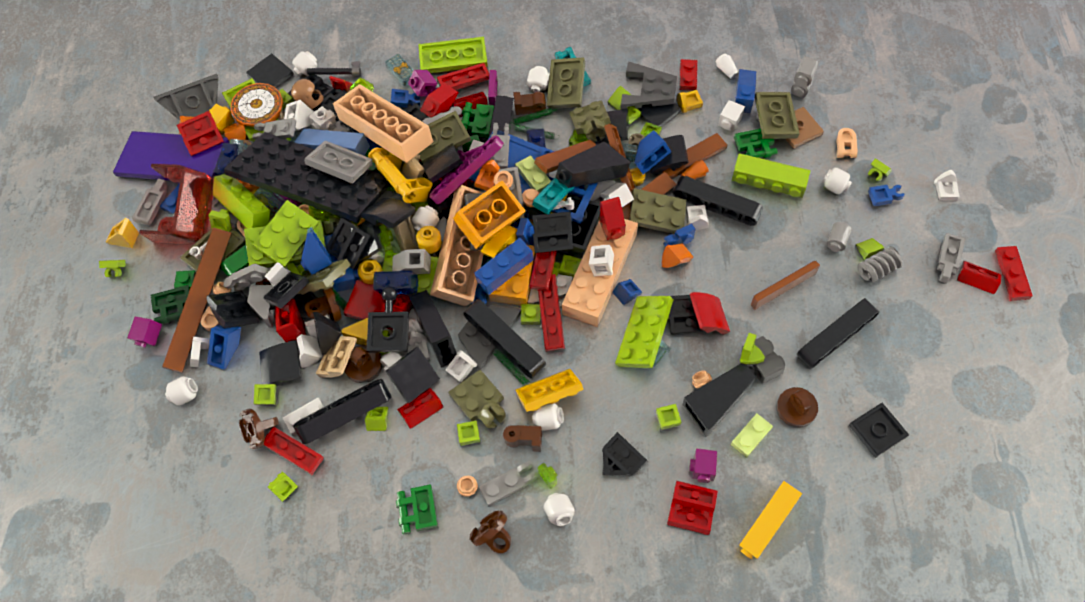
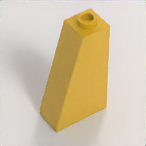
M783 481L739 546L742 547L740 552L750 559L753 557L758 559L803 493Z

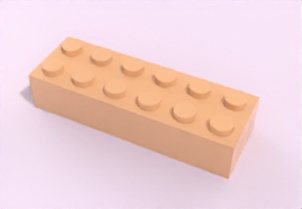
M360 84L333 103L340 121L359 133H364L365 137L406 163L433 143L427 124Z
M463 185L453 195L430 295L467 306L474 300L477 287L474 272L481 268L484 254L480 252L481 250H470L469 239L455 223L453 217L457 211L465 207L464 196L467 193H483Z
M599 219L562 303V315L595 327L599 326L636 238L638 223L625 219V235L619 239L607 240ZM592 246H611L614 253L613 275H593L589 266Z

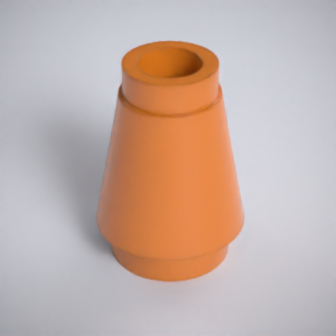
M696 160L681 173V176H687L696 180L706 176L709 170L703 160Z

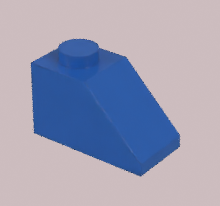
M653 130L639 142L634 163L644 175L671 153V150L666 142Z
M312 227L307 230L302 261L300 262L304 270H309L313 275L332 264V257Z
M219 324L211 328L207 364L223 370L227 368L239 346L241 327L224 329Z

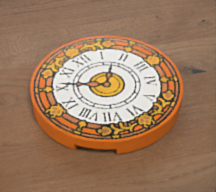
M256 83L248 85L236 93L231 102V112L239 124L244 125V127H254L256 123L277 120L284 102L280 92L275 87L269 84Z

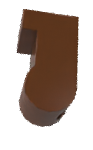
M513 92L515 115L538 113L546 109L545 94L542 92L520 95V92Z
M511 425L505 428L503 437L507 446L512 448L519 445L532 446L534 452H541V426Z

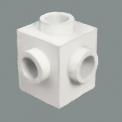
M323 106L309 116L312 129L332 131L335 127L336 116L331 110H326Z

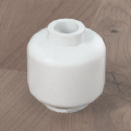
M301 51L292 61L295 67L293 70L299 76H309L307 75V68H317V59L310 52Z
M536 66L529 71L526 84L531 88L532 92L547 90L550 75L548 70L542 66Z
M837 167L832 170L829 169L822 181L824 182V187L835 194H841L843 191L847 192L852 183L849 181L850 174Z
M427 205L419 207L411 219L414 224V230L418 232L424 226L436 227L439 222L438 212Z
M182 376L167 384L165 396L169 402L181 406L196 397L198 388L193 379Z
M553 403L541 406L532 414L534 425L541 426L542 431L558 429L564 421L562 408Z
M553 493L544 503L545 513L552 524L564 526L572 521L575 509L567 495Z

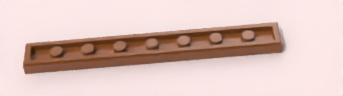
M212 228L162 366L164 369L183 373L192 348L193 337H196L201 317L208 303L207 295L211 294L232 235L231 232Z

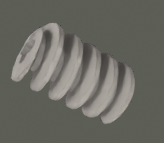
M889 246V248L858 264V271L864 280L868 281L870 279L872 282H876L878 278L881 279L884 275H889L890 271L894 272L897 268H901L903 262L898 251L894 247Z

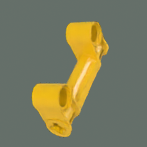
M374 148L369 152L368 158L372 159L377 170L383 174L395 191L402 195L404 202L427 201L432 188L430 180L426 178L406 179L399 171L403 160L384 148Z

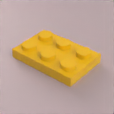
M571 369L515 389L517 397L526 412L536 411L541 406L556 403L561 398L574 396L579 391L584 390L581 381Z

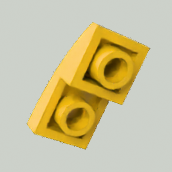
M508 226L487 241L480 252L490 258H494L506 246L515 242L517 228Z

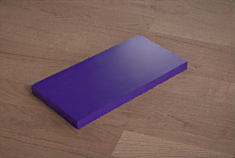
M132 131L113 173L117 177L213 184L214 177L217 176L230 141L228 138L223 137V143L191 156L181 134Z

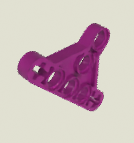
M495 135L482 146L467 152L458 150L463 164L446 174L442 182L430 193L429 197L436 204L443 202L502 148L503 141Z

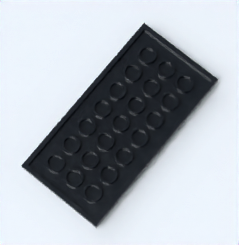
M264 132L224 168V175L358 223L362 218L360 214L371 207L391 185L382 173L367 169L354 183H350L305 165V158L315 149Z

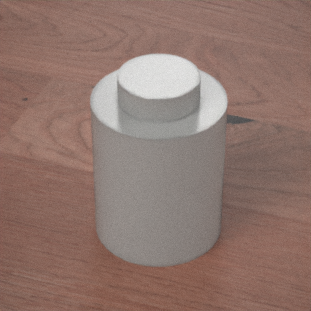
M843 222L833 224L826 243L831 251L839 252L845 250L852 231L848 224Z

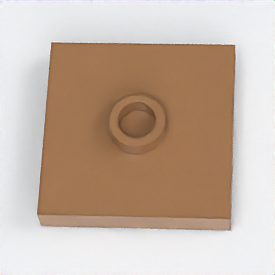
M804 107L795 110L800 135L797 139H786L793 149L823 135L824 132Z

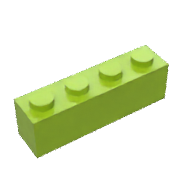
M739 153L731 181L803 198L811 170Z
M224 174L214 177L213 196L246 228L264 227L269 224L270 210L237 179Z

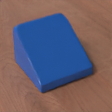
M629 279L619 282L613 290V294L625 305L641 295L642 291Z

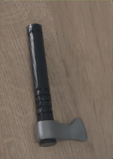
M351 62L352 68H307V75L349 74L360 76L361 68L359 67L361 62Z

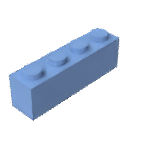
M303 128L295 143L312 149H316L324 141H328L365 156L370 147L364 133Z

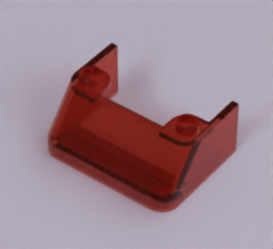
M151 164V168L164 178H169L173 183H180L174 217L163 218L159 222L157 231L140 230L139 234L152 242L195 244L208 230V214L211 212L214 179L209 174L181 165Z

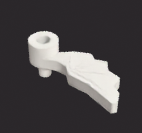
M568 197L566 202L561 200L554 209L566 207L567 210H573L574 201L571 200V197Z

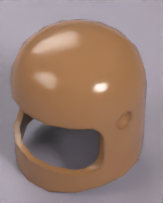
M301 79L292 86L291 94L295 101L301 100L311 110L317 107L324 99L321 92L315 90L314 84L308 79ZM312 94H319V99L314 100Z

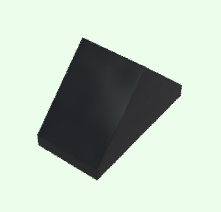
M313 312L321 355H325L342 335V331L336 322L318 312Z

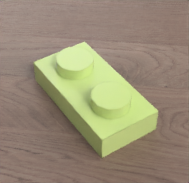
M529 156L516 163L515 167H518L520 175L531 189H535L540 193L551 180L534 163L535 160L532 156Z
M756 413L730 445L747 458L770 432L773 425Z

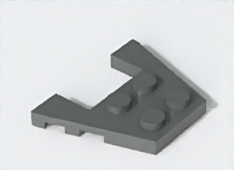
M628 62L626 77L643 78L641 95L622 94L620 109H626L629 106L642 108V105L652 104V106L674 104L677 76Z

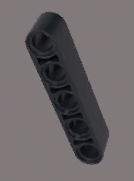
M687 176L679 178L672 192L674 197L685 199L687 203L695 206L705 205L706 210L750 226L757 224L763 211V206L756 201Z
M866 298L862 299L805 344L797 352V356L810 369L814 368L869 324L880 311Z
M477 299L463 312L468 322L530 379H533L546 366L545 360L481 300Z
M377 379L300 419L293 425V428L302 444H308L388 402L392 396L384 380Z

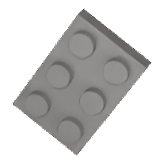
M324 141L305 158V165L354 183L372 166V159Z

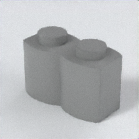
M806 56L802 59L791 87L793 95L802 98L806 97L818 67L817 60Z

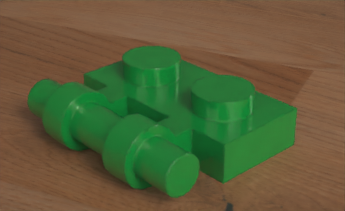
M466 102L462 110L463 118L461 121L466 130H472V136L478 135V137L489 138L494 105L477 104L476 109H472V103ZM469 118H474V122H469Z
M761 128L735 133L734 135L739 152H747L744 155L757 158L764 157L766 159L778 153L777 148L770 149L769 147L774 144V139H763ZM756 148H762L761 151H754Z
M431 484L410 488L411 497H406L405 491L397 492L396 508H399L400 518L398 522L402 529V534L411 533L410 525L414 523L417 531L438 527ZM413 505L414 515L408 516L407 507Z

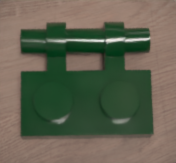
M186 285L151 294L152 311L155 314L160 313L161 315L154 318V321L166 325L170 324L171 321L180 319L191 288ZM173 309L178 310V312L169 314L168 312L169 310Z

